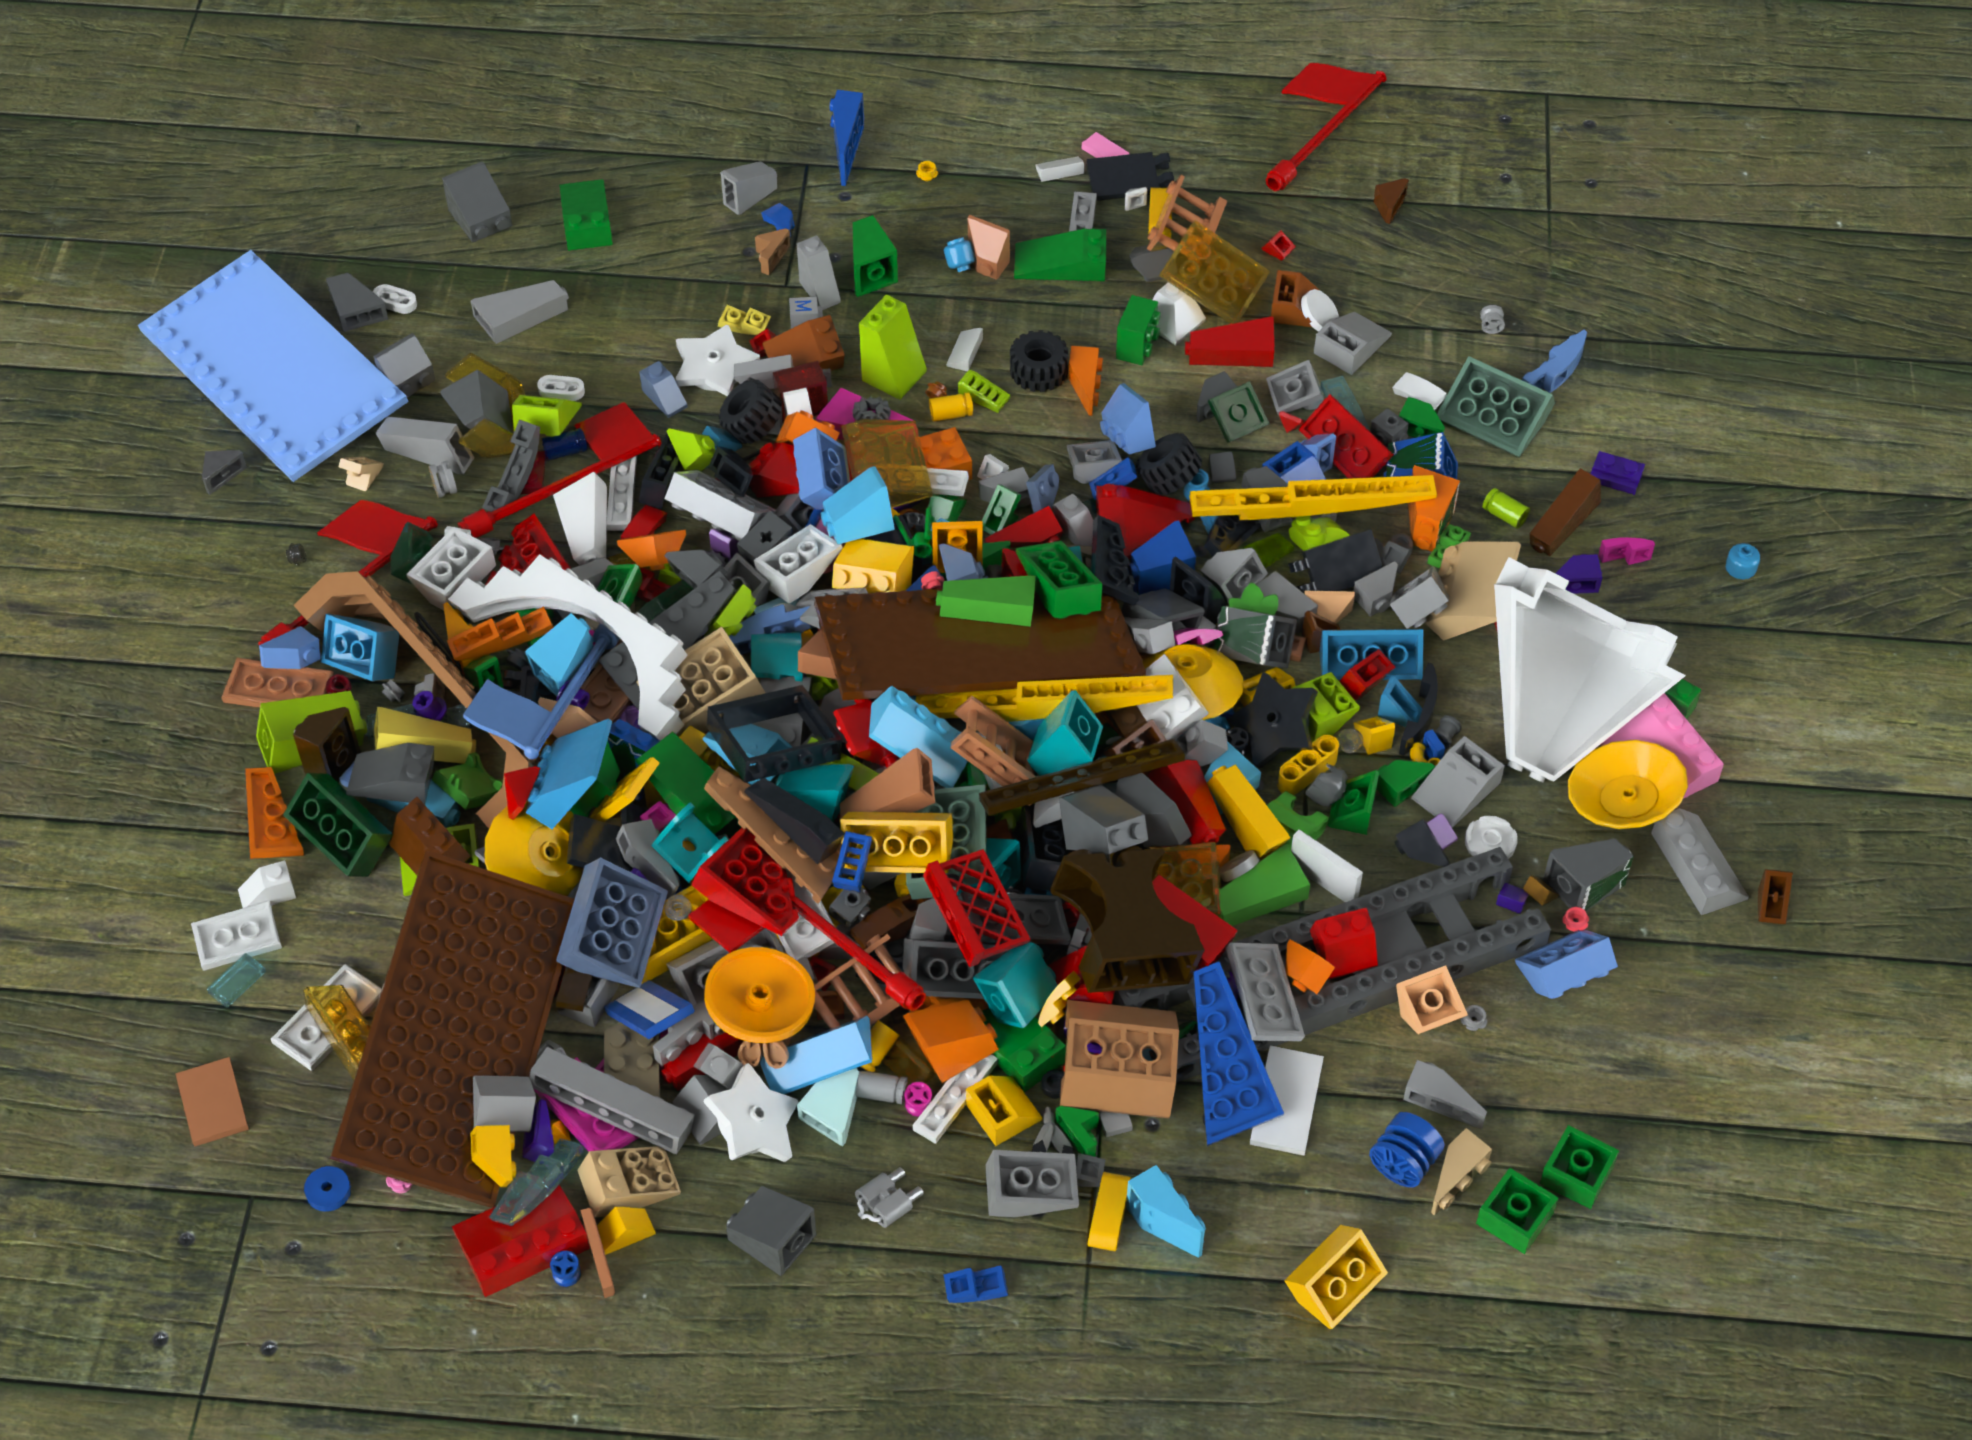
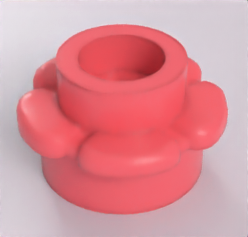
M937 571L929 572L922 577L921 588L922 590L942 589L945 579Z
M1580 907L1568 909L1563 916V923L1566 924V928L1570 931H1583L1588 927L1589 916Z

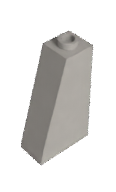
M555 280L474 298L470 301L473 316L495 344L568 310L567 299L569 297L565 288L560 287Z
M386 417L376 432L386 451L429 465L435 464L439 466L441 462L448 461V467L457 474L464 475L474 460V456L457 424Z

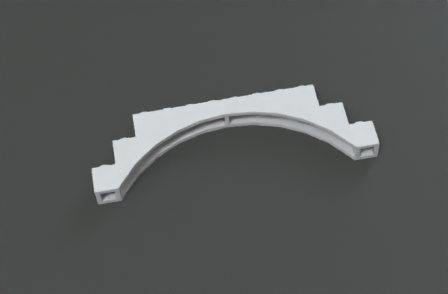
M539 554L523 574L516 569L511 571L503 566L487 585L479 580L475 583L467 577L448 599L455 609H458L463 616L474 623L505 612L532 608L539 609L544 606L545 609H559L584 615L604 625L625 643L636 666L640 688L638 725L642 731L662 740L672 731L677 734L684 726V723L679 718L680 712L673 706L686 690L680 682L682 677L675 672L676 668L687 657V653L682 648L683 642L673 634L670 637L666 635V632L656 623L650 625L648 620L640 613H631V610L623 602H614L607 592L603 590L598 592L595 590V586L588 580H579V577L568 568L563 570L561 565L553 558L548 560Z

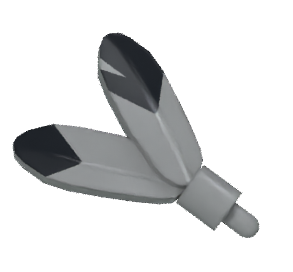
M1046 1107V1113L1043 1114L1044 1125L1033 1144L1031 1152L1047 1153L1052 1143L1058 1153L1073 1154V1147L1069 1140L1055 1125L1054 1113L1051 1112L1050 1107Z

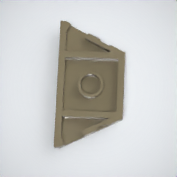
M622 1023L605 1030L604 1073L610 1074L629 1085H634L648 1094L660 1097V1064L655 1060L653 1045L660 1040V1033L651 1039H647Z

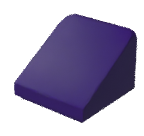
M1505 883L1498 894L1496 905L1521 914L1529 894L1521 888Z

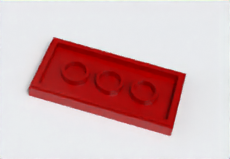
M1331 394L1327 396L1298 429L1307 439L1315 435L1334 434L1336 436L1333 464L1348 479L1373 478L1394 455Z

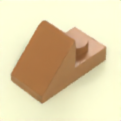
M785 228L760 234L755 237L756 251L760 253L761 273L770 275L791 246L790 231Z

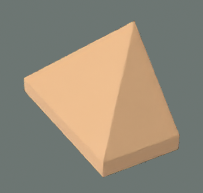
M1305 591V595L1318 605L1317 615L1332 622L1338 623L1353 610L1355 592Z

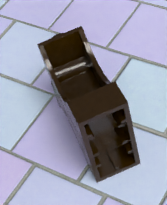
M1131 846L1114 853L1112 856L1113 865L1107 861L1104 853L1092 854L1091 851L1086 849L1075 850L1063 856L1050 891L1051 894L1073 905L1084 916L1090 927L1092 936L1079 965L1088 993L1190 983L1204 953V948L1194 924L1179 918L1169 911L1160 901L1154 890L1152 881L1165 854L1164 849L1141 850L1138 846Z

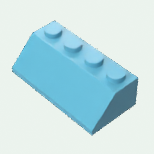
M891 685L871 704L869 737L900 758L912 749H920L932 759L933 780L944 788H953L968 762L950 748L951 741L962 732L949 725L945 719L931 713L924 705H920L909 698L905 692L899 691Z

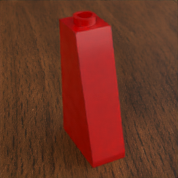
M1265 317L1190 332V341H1185V355H1189V365L1273 367L1274 317Z
M1185 760L1153 769L1147 776L1176 803L1192 835L1188 838L1192 845L1200 847L1215 845L1226 829L1197 760Z
M1158 875L1152 883L1160 901L1169 911L1179 918L1194 924L1204 948V953L1196 970L1216 963L1226 951L1227 945L1232 943L1238 930Z
M726 1032L722 1035L718 1034L712 1040L703 1034L698 1042L690 1044L682 1050L675 1060L663 1065L662 1070H660L661 1076L668 1085L672 1083L675 1089L679 1091L686 1086L694 1075H705V1073L695 1068L694 1064L708 1043L717 1046L734 1058L738 1055L739 1047L744 1040L731 1036Z

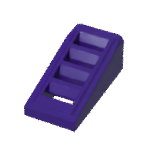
M543 1099L539 1100L534 1106L530 1132H524L522 1157L538 1164L543 1163L554 1152V1140L547 1102Z

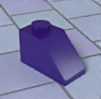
M1598 554L1573 555L1555 573L1569 581L1565 590L1573 594L1599 593L1603 577Z

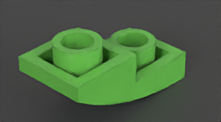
M1449 524L1440 535L1439 542L1429 555L1427 564L1440 569L1445 549L1462 542H1468L1471 533L1463 530L1461 527Z

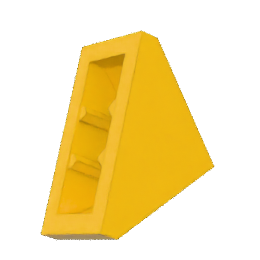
M1378 716L1353 722L1354 728L1368 755L1392 748L1395 732L1394 722Z
M616 1206L597 1225L605 1255L656 1234L649 1216L643 1208Z

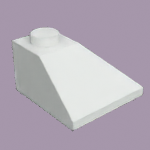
M1173 279L1158 290L1153 300L1158 301V311L1161 312L1157 325L1160 328L1159 335L1175 346L1206 321L1205 315L1190 290Z

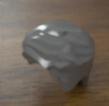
M1326 764L1330 769V773H1320L1310 787H1307L1305 795L1323 807H1330L1343 797V793L1346 791L1348 776L1340 767L1337 768Z

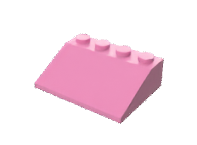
M1665 693L1600 744L1604 746L1611 742L1640 740L1659 744L1673 752L1687 771L1688 788L1683 799L1718 782L1724 765Z

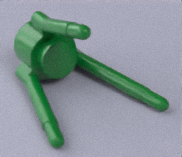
M928 507L926 509L925 532L916 533L912 539H910L898 516L894 515L893 519L906 541V545L914 546V555L919 558L931 556L933 550L932 531L930 530L931 508Z

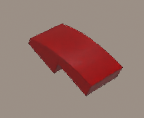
M645 505L625 528L621 539L654 534V531L666 522L667 512Z

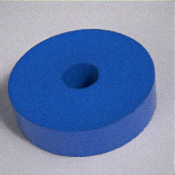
M325 1166L318 1168L308 1176L304 1185V1193L308 1203L314 1209L328 1212L340 1208L347 1202L351 1194V1184L343 1170L334 1166ZM328 1186L332 1187L329 1191H323Z

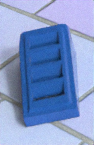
M845 832L832 879L834 887L860 892L872 841L871 836ZM850 842L861 844L863 849L849 847ZM847 853L859 855L860 860L847 857ZM845 864L857 866V870L844 868ZM845 875L855 878L854 880L842 878V876Z

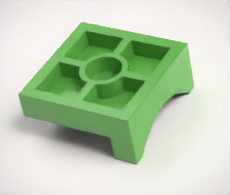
M476 752L468 754L465 764L435 771L432 779L434 783L465 810L485 805L503 785V779H495L487 773Z

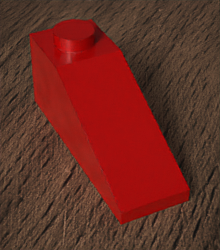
M1047 506L984 538V543L1010 541V548L1060 541L1063 530L1050 506Z

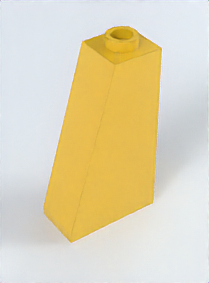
M1236 764L1229 768H1226L1224 765L1212 772L1213 777L1207 782V785L1245 851L1254 850L1260 861L1283 846L1290 839L1287 831Z

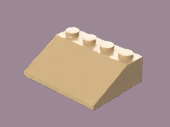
M1462 542L1446 548L1438 574L1449 595V601L1446 602L1447 607L1435 615L1432 612L1427 615L1425 624L1444 641L1497 622L1494 584H1496L1508 557L1517 561L1521 544L1519 542Z
M722 627L686 649L687 657L675 670L682 677L680 682L686 689L673 705L680 712L679 718L684 723V726L676 735L680 737L689 726L703 733L708 730V706L765 694L757 677Z

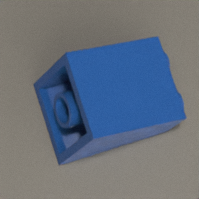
M1179 520L1174 521L1132 552L1128 570L1134 578L1133 590L1138 595L1164 588L1170 590L1172 559L1175 556L1195 570L1196 556Z

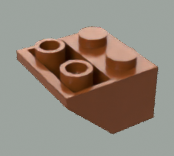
M1277 271L1271 317H1274V323L1312 327L1310 324L1312 321L1309 317L1306 318L1302 312L1301 299L1310 290L1319 289L1301 273Z

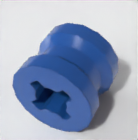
M560 1251L552 1257L550 1268L554 1281L564 1287L574 1285L581 1276L577 1256L570 1251Z

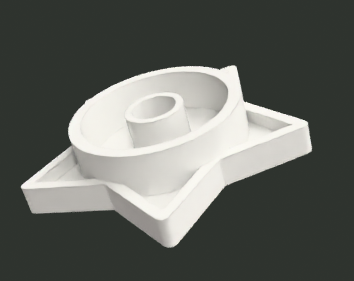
M729 325L723 326L706 338L676 339L677 349L684 361L676 376V383L679 387L695 385L701 389L718 391L728 396L736 383L734 364L760 360V355L737 345Z
M749 1063L741 1067L731 1089L709 1095L704 1099L706 1106L717 1117L720 1131L728 1144L729 1158L731 1160L758 1152L783 1162L792 1158L786 1125L798 1104V1100L769 1090Z

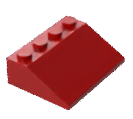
M556 1179L452 1226L485 1297L550 1268L552 1257L560 1251H570L578 1255L590 1249L587 1233L575 1209Z

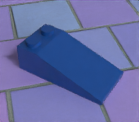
M837 90L835 98L830 100V111L833 112L830 126L834 128L841 186H846L865 126L863 93Z

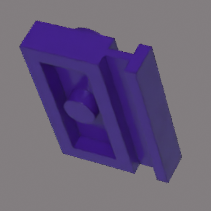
M1599 451L1590 474L1600 479L1602 486L1635 495L1645 464Z

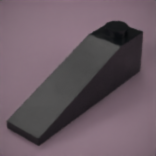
M667 433L643 478L639 503L662 509L666 502L665 496L673 474L678 472L681 464Z
M764 777L745 789L744 792L817 865L836 852L845 833L825 814Z

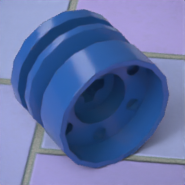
M1399 1112L1388 1124L1385 1133L1371 1147L1369 1156L1378 1171L1386 1178L1401 1186L1414 1188L1420 1184L1423 1176L1428 1173L1429 1166L1434 1164L1441 1155L1445 1144L1439 1132L1426 1120L1409 1112Z

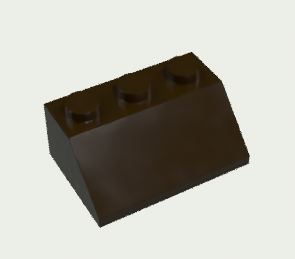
M346 707L308 715L302 723L296 726L293 733L305 775L307 772L329 774L339 783V778L355 761L356 755L361 753L351 715Z

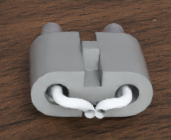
M901 1167L889 1175L881 1173L855 1191V1196L858 1200L857 1205L860 1209L858 1216L862 1220L868 1218L873 1222H878L879 1225L886 1228L912 1210V1202L922 1196L924 1192L919 1186L907 1194L900 1188L898 1190L895 1188V1182L905 1176V1172ZM864 1209L867 1212L871 1211L873 1213V1216L869 1214H864Z

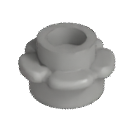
M390 679L386 684H382L384 687L382 693L391 702L395 699L398 702L401 701L400 698L405 693L395 682Z
M1478 1005L1468 1006L1466 1008L1468 1015L1460 1019L1461 1023L1466 1025V1028L1471 1031H1477L1479 1028L1483 1029L1487 1025L1486 1012Z

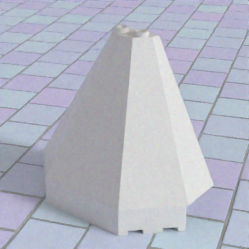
M1508 557L1496 584H1494L1506 759L1509 760L1507 766L1520 772L1524 768L1531 772L1529 777L1542 783L1545 779L1554 782L1686 675L1667 666L1677 645L1675 643L1678 638L1677 636L1655 625L1626 621L1565 590L1569 582L1565 578L1546 569L1529 568Z

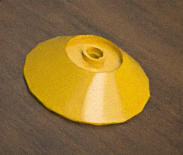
M1182 643L1155 654L1145 653L1140 656L1145 669L1165 654L1209 712L1202 720L1216 718L1230 710L1243 694L1242 674L1235 662L1220 651L1202 645Z
M1640 740L1611 742L1594 749L1575 764L1568 779L1569 800L1577 812L1596 825L1615 829L1644 827L1664 819L1681 804L1688 788L1686 768L1676 754L1659 744Z
M526 801L523 810L514 820L508 817V807L506 806L494 817L485 837L484 862L487 870L568 896L581 880L584 868L567 864L570 820L574 814L568 811L553 829H550L526 813L528 801ZM546 849L550 851V857L547 856Z

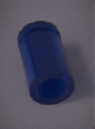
M581 428L576 429V431L563 432L560 436L541 438L547 461L573 455L580 451H587L586 438Z

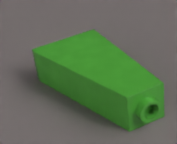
M1036 576L944 581L943 590L937 591L936 606H941V617L1031 627Z
M1286 844L1258 862L1251 870L1212 895L1213 903L1209 910L1231 926L1307 900L1310 883L1290 847Z

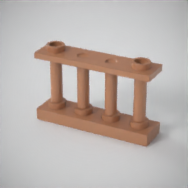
M1180 175L1176 182L1172 180L1166 189L1168 196L1156 226L1148 234L1147 238L1150 241L1147 249L1151 251L1157 242L1186 257V261L1189 262L1186 271L1194 275L1204 263L1227 200L1219 197L1214 204L1203 201L1181 188L1185 176ZM1177 196L1203 210L1207 217L1202 219L1176 204ZM1171 211L1198 226V230L1201 233L1197 235L1169 219ZM1166 227L1193 242L1192 245L1195 248L1190 250L1162 234L1164 228Z
M973 696L969 697L955 710L954 714L966 722V729L951 741L950 748L1001 786L1036 777L1035 770L1030 767L1027 761L1033 744L1030 738ZM976 730L984 735L986 739L979 735ZM996 744L1000 745L1001 748L1006 752V754L1002 752L1000 749H998L996 747ZM1015 760H1017V761H1019L1021 764H1023V765L1025 766V768H1024L1023 766H1021L1019 763H1017Z
M877 934L866 942L868 948L864 950L865 952L870 954L875 951L884 966L893 974L902 972L883 945L890 939L888 934L882 938ZM855 958L846 962L815 984L813 982L815 988L814 1007L829 1029L838 1027L840 1024L817 992V990L829 982L854 1015L853 1020L868 1016L870 1018V1026L900 1006L889 995L884 994L868 969ZM850 967L854 968L877 1001L875 1002L877 1008L870 1013L866 1009L863 1011L839 976Z

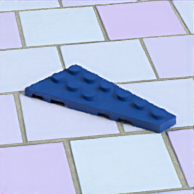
M1220 962L1194 971L1207 1146L1284 1115V1111L1251 1038V1034Z

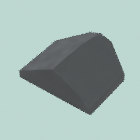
M1156 243L1151 251L1147 249L1148 245L1135 247L1129 255L1133 267L1144 276L1147 282L1177 276L1172 250L1161 243Z

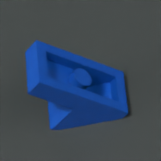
M1129 457L1089 483L1095 500L1096 486H1103L1105 484L1125 486L1137 478L1132 460Z

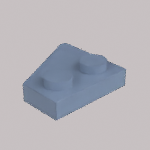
M1054 464L1044 465L1026 482L1034 513L1047 506H1050L1052 510L1059 488V476L1055 472Z

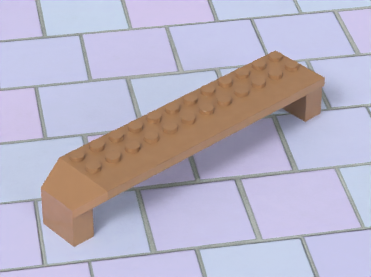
M358 571L325 574L294 604L302 616L323 633L326 614L350 618L360 615L388 620L466 708H468L477 695L473 690L474 686L459 674L458 668L446 660V655L431 643L430 637L422 630H419V625L409 615L404 613L403 607L395 600H392L390 598L391 594L370 575L365 578ZM489 733L506 752L504 773L539 764L540 760L538 758H527L524 750L504 738ZM504 776L502 788L476 813L488 828H490L494 817L507 806Z

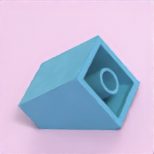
M875 466L868 468L822 502L824 511L820 514L823 525L827 527L829 537L833 536L837 544L895 530L887 486Z
M572 613L525 651L534 676L556 697L562 685L567 680L573 679L593 648V642H595L589 633L590 627L582 618L577 619Z

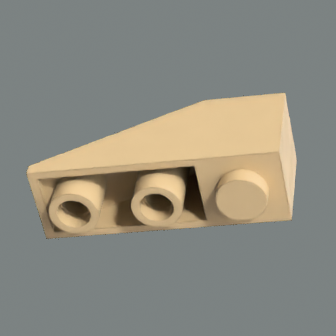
M1467 1128L1448 1145L1431 1211L1433 1215L1441 1208L1446 1210L1453 1203L1454 1196L1459 1191H1466L1473 1182L1472 1178L1477 1173L1483 1174L1491 1164L1489 1159L1492 1148Z

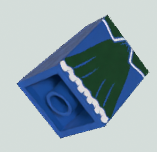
M1443 432L1388 443V449L1394 455L1386 463L1387 471L1384 472V477L1412 476V470L1415 465L1457 479L1458 462Z
M621 719L611 725L607 740L620 770L616 782L636 769L639 765L635 760L660 741L649 733ZM644 786L634 799L638 802L645 797Z

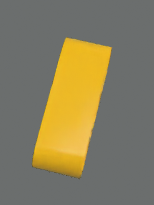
M1150 187L1149 232L1157 224L1168 196L1167 188ZM1171 211V213H1170V215H1169V219H1171V220H1172V211ZM1165 227L1162 234L1171 238V230Z
M1332 735L1320 736L1312 742V750H1302L1284 763L1279 771L1278 790L1281 793L1288 791L1295 795L1312 783L1320 773L1328 771L1329 768L1326 764L1334 766L1337 762L1339 750L1337 738Z
M1103 1172L1090 1228L1088 1247L1116 1252L1126 1209L1128 1181L1131 1180V1177Z

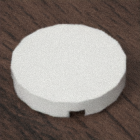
M1313 289L1302 297V312L1306 318H1310L1312 321L1310 323L1311 326L1318 332L1329 321L1339 318L1334 303L1322 291Z
M1497 816L1480 817L1479 820L1469 824L1465 833V846L1472 856L1501 847L1509 859L1514 854L1518 843L1515 829L1513 830L1510 827V823L1505 819Z

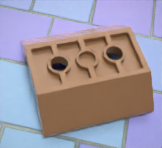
M1067 1000L1065 1028L1068 1029L1065 1072L1061 1080L1060 1106L1169 1119L1177 1074L1179 1027L1176 1012ZM1095 1042L1101 1046L1102 1052L1099 1055H1092L1087 1050V1045ZM1146 1048L1154 1050L1157 1056L1156 1059L1147 1061L1142 1056V1050Z

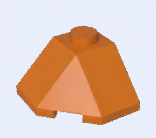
M686 530L617 540V545L639 567L650 566V571L665 569L664 564L668 563L664 555L667 552L680 550L686 536Z

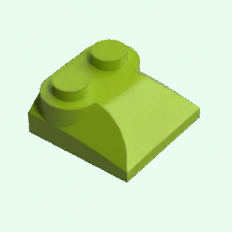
M1298 516L1292 521V527L1289 529L1290 539L1303 551L1350 536L1334 520L1328 517L1314 519L1310 516Z
M743 584L736 590V593L719 616H715L710 623L704 637L720 627L724 629L728 636L730 634L735 636L743 627V624L740 623L744 616L748 618L757 607L754 604L756 599L751 596V590Z

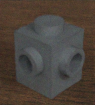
M1387 408L1371 420L1370 432L1388 448V443L1407 439L1409 423Z
M862 886L860 892L843 890L830 905L828 914L850 930L857 920L862 921L871 911L869 908L871 900L869 893Z

